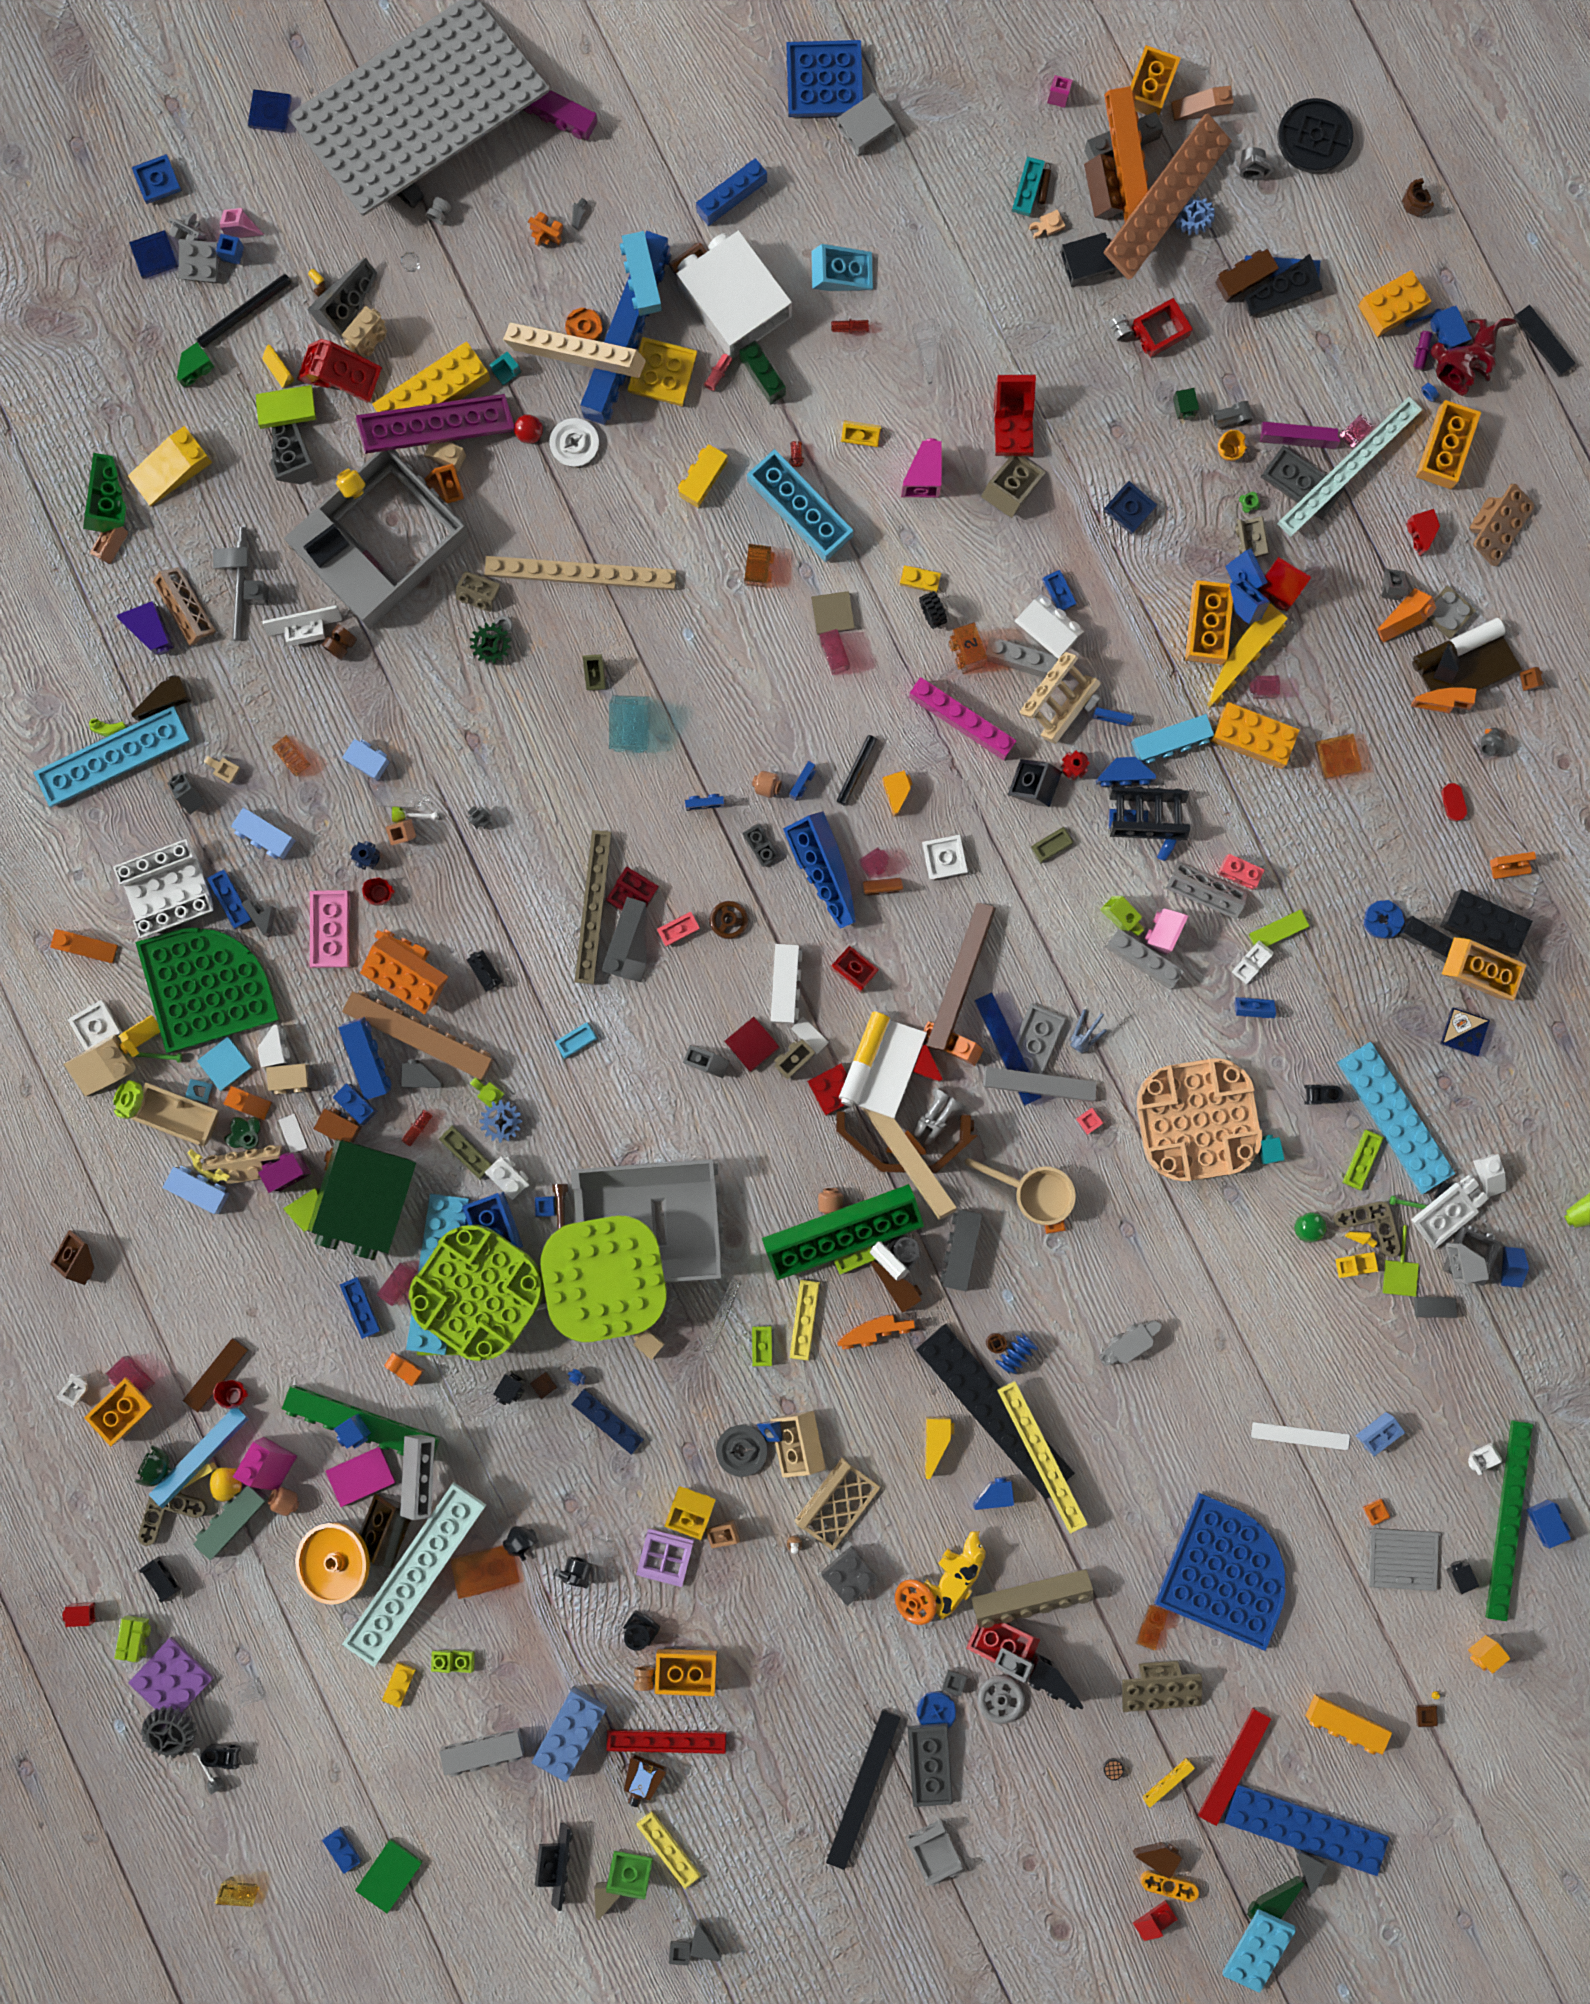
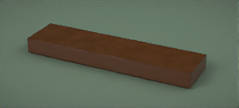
M232 1338L182 1401L197 1413L200 1412L213 1396L216 1384L228 1377L249 1349L235 1338Z

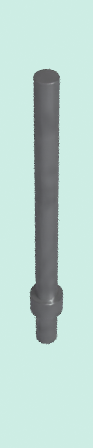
M239 527L236 547H248L246 527ZM244 568L236 569L233 641H240Z

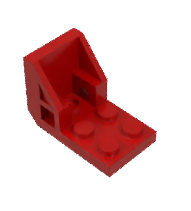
M320 339L308 345L296 380L325 388L334 386L368 403L371 401L382 367L332 341Z
M997 375L994 390L995 456H1033V413L1036 375Z

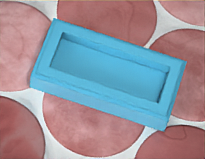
M586 1022L554 1043L565 1059L598 1038L589 1023Z

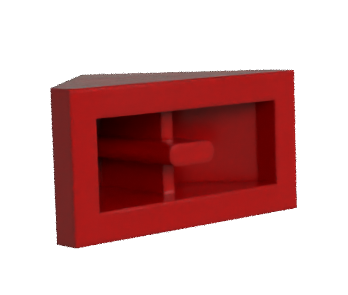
M923 1045L912 1073L936 1082L942 1081L943 1079L927 1045Z

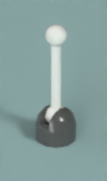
M194 1748L192 1753L194 1756H197L209 1778L207 1790L212 1795L225 1785L220 1778L212 1777L209 1769L200 1761V1749Z

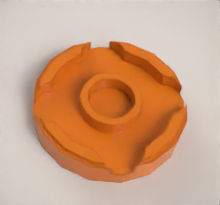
M578 308L568 315L565 330L567 335L598 341L603 332V324L600 316L594 310Z

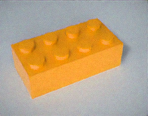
M1444 400L1438 408L1415 477L1452 489L1459 481L1481 412Z
M1196 580L1192 586L1185 661L1220 665L1226 662L1233 606L1230 584Z
M1227 702L1222 709L1213 732L1214 736L1210 742L1283 769L1287 765L1300 730Z
M1454 937L1442 975L1498 999L1514 1001L1527 964L1470 939Z

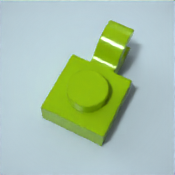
M477 1078L470 1082L474 1088L480 1091L477 1097L489 1107H492V1101L497 1104L505 1095L491 1082L486 1086Z

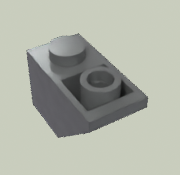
M183 772L174 775L167 783L175 799L190 815L205 804L200 793Z

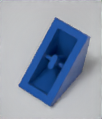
M1503 1247L1501 1286L1522 1288L1529 1270L1525 1250L1522 1248Z

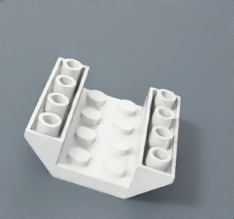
M187 839L113 866L119 885L124 886L136 918L133 920L139 939L213 912L212 896L199 860Z

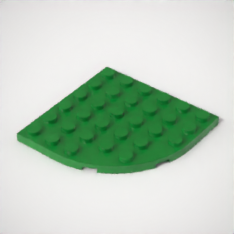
M186 928L135 942L166 1053L169 1054L280 1020L271 986L263 966L245 945L233 937L210 929Z

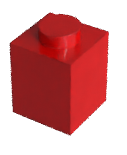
M95 1602L71 1603L66 1606L62 1614L65 1627L90 1626L95 1623Z

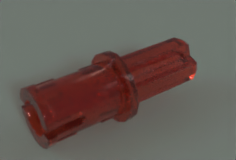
M849 319V321H832L831 331L849 332V334H852V332H868L869 321Z
M423 1109L415 1122H411L412 1126L402 1138V1142L411 1146L420 1133H424L423 1129L433 1118V1115Z

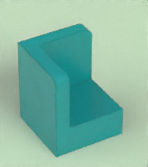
M508 351L489 365L492 373L502 385L507 384L521 373L519 365Z

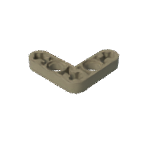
M1373 1202L1340 1210L1334 1214L1333 1222L1340 1228L1373 1221L1382 1254L1387 1257H1395L1399 1254L1400 1244L1391 1209L1386 1202ZM1379 1205L1385 1208L1382 1215L1380 1213H1373L1371 1215L1369 1209L1371 1206V1210H1376L1379 1208ZM1360 1209H1364L1367 1213L1364 1220L1357 1218V1211ZM1350 1211H1352L1353 1219L1345 1220L1344 1225L1338 1221V1218H1341V1214L1343 1216H1351ZM1385 1223L1390 1226V1232L1387 1235L1382 1234L1380 1231L1381 1226ZM1393 1237V1240L1389 1239L1390 1245L1395 1246L1392 1253L1386 1251V1247H1389L1387 1240L1383 1241V1238Z
M178 1493L162 1509L149 1496L138 1534L139 1542L144 1546H149L157 1541L166 1510L198 1518L206 1513V1502L200 1498ZM178 1497L183 1500L182 1508L174 1506L173 1501L175 1498ZM188 1500H190L189 1505L191 1506L199 1504V1508H202V1511L195 1513L196 1510L194 1508H187ZM154 1511L159 1515L157 1522L149 1520L150 1512ZM146 1525L152 1527L156 1526V1529L152 1528L150 1531V1536H152L153 1538L146 1541V1537L144 1536V1534L148 1533L150 1527H146Z

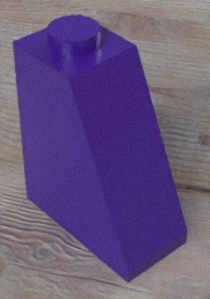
M153 601L116 615L155 655L166 654L169 652V649L173 648L158 606Z

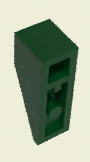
M1295 1876L1259 1896L1256 1901H1252L1248 1907L1247 1915L1252 1921L1257 1910L1260 1909L1282 1919L1305 1883L1300 1877Z

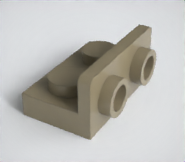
M465 571L456 586V599L462 603L491 612L493 601L500 590L501 584Z

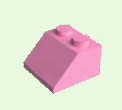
M1163 909L1161 912L1157 911L1152 921L1155 923L1152 930L1149 929L1144 939L1147 940L1145 946L1164 955L1172 952L1188 916L1168 909Z

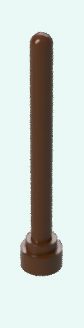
M568 1184L552 1185V1192L557 1196V1229L565 1226L564 1196L568 1192Z

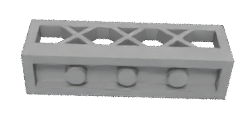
M1178 861L1166 886V889L1234 919H1237L1241 913L1248 892ZM1178 870L1185 872L1187 875L1179 873ZM1215 886L1220 887L1223 891L1216 889ZM1233 894L1240 896L1241 899L1234 897Z

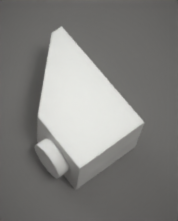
M1491 1154L1473 1161L1487 1197L1506 1191L1505 1171L1499 1154Z

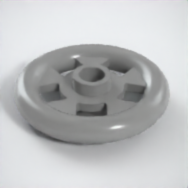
M997 1675L987 1679L982 1684L978 1692L977 1702L981 1713L986 1719L993 1723L1006 1724L1012 1722L1021 1714L1025 1704V1696L1022 1687L1016 1680L1008 1676ZM1004 1684L1012 1687L1010 1693L1002 1689ZM994 1685L997 1690L990 1695L988 1690ZM1004 1697L1005 1701L1003 1703H999L998 1698ZM1012 1697L1017 1698L1015 1707L1010 1706ZM990 1700L994 1706L991 1710L986 1706V1702ZM1007 1709V1715L999 1716L998 1710Z

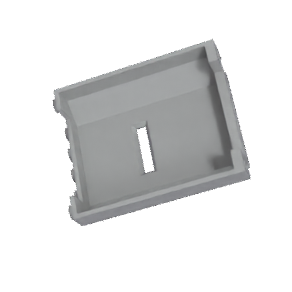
M714 1159L571 1170L576 1223L611 1216H630L646 1224L657 1238L654 1202L663 1201L666 1243H660L659 1249L665 1282L722 1278V1274H725V1263L721 1262V1254L724 1253V1242H720L719 1234H723L722 1222H718V1214H722L721 1202L717 1203V1195H720V1183H716L715 1175H718V1163H714Z

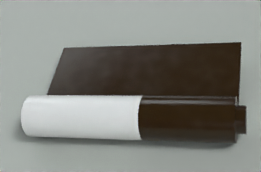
M1495 618L1414 656V661H1412L1414 670L1419 672L1429 692L1445 688H1472L1478 691L1522 670L1504 638L1505 627L1499 618ZM1447 644L1452 646L1453 653L1460 658L1458 663L1459 670L1452 684L1433 678Z

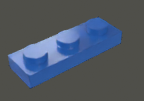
M223 869L207 878L235 930L252 921V918L241 903L243 901L226 870Z
M356 1277L339 1284L361 1339L381 1331L360 1278Z

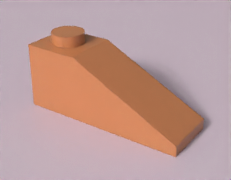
M1231 85L1210 88L1172 101L1171 103L1174 121L1202 118L1207 113L1210 116L1230 114L1234 104Z

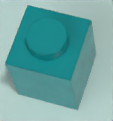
M1273 1134L1262 1136L1259 1150L1261 1164L1285 1160L1280 1137L1274 1138Z

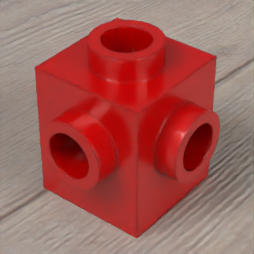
M1075 750L1073 753L1069 751L1063 757L1062 761L1064 763L1060 768L1069 779L1075 780L1078 776L1082 778L1089 771L1087 769L1090 764L1089 758L1081 751ZM1073 761L1077 762L1079 766H1075Z

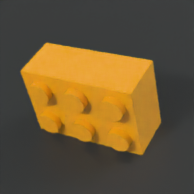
M1145 45L1130 85L1136 98L1134 104L1135 111L1145 115L1156 112L1158 117L1160 116L1181 57Z
M1410 270L1363 297L1358 307L1375 335L1379 337L1406 320L1425 311L1432 301L1413 270Z
M657 1649L655 1694L715 1696L717 1651Z

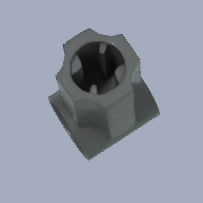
M1241 401L1232 407L1212 413L1216 428L1233 424L1240 426L1253 421L1248 401Z

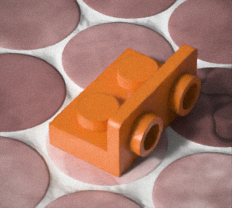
M1535 851L1501 856L1490 860L1493 879L1530 874L1532 872L1530 862L1536 859Z

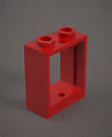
M1174 297L1135 318L1132 324L1134 336L1139 338L1143 351L1146 354L1148 353L1150 358L1186 339L1193 330ZM1166 311L1178 332L1155 345L1143 323Z

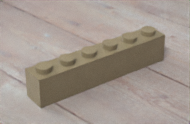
M1087 1569L972 1597L971 1600L978 1628H989L994 1624L1009 1623L1014 1619L1029 1618L1034 1614L1049 1613L1054 1609H1065L1078 1603L1085 1604L1090 1600H1094V1594Z

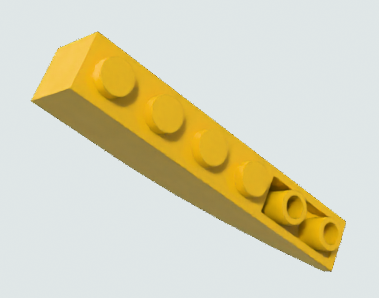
M1272 604L1267 607L1262 619L1254 622L1230 652L1213 686L1207 703L1209 707L1213 703L1217 705L1224 698L1222 693L1226 689L1230 691L1237 683L1234 679L1238 675L1242 677L1249 669L1248 663L1250 661L1255 662L1261 656L1259 651L1263 646L1267 649L1274 641L1271 637L1275 633L1280 634L1286 627L1284 623L1288 618Z

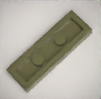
M452 1125L439 1140L481 1180L486 1175L485 1171L492 1163Z

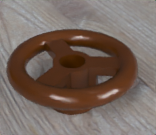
M724 901L716 905L712 910L710 925L714 933L721 938H737L747 928L748 915L744 907L739 903ZM727 907H734L739 910L742 918H736L735 913L728 911ZM719 910H722V925L718 928L716 925V915ZM728 916L733 918L732 922L727 923L725 921L726 917ZM741 924V927L736 932L724 933L727 927Z

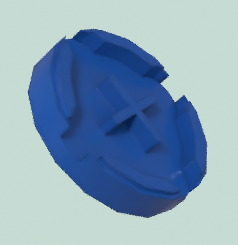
M932 1691L926 1693L920 1699L917 1705V1717L921 1725L947 1723L949 1729L956 1719V1708L949 1695L939 1691Z

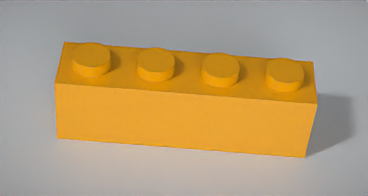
M1314 1694L1305 1715L1310 1721V1725L1318 1729L1324 1727L1328 1729L1329 1734L1337 1738L1341 1735L1346 1738V1742L1354 1746L1360 1744L1364 1746L1365 1751L1373 1755L1376 1752L1383 1755L1392 1735V1732L1386 1727Z

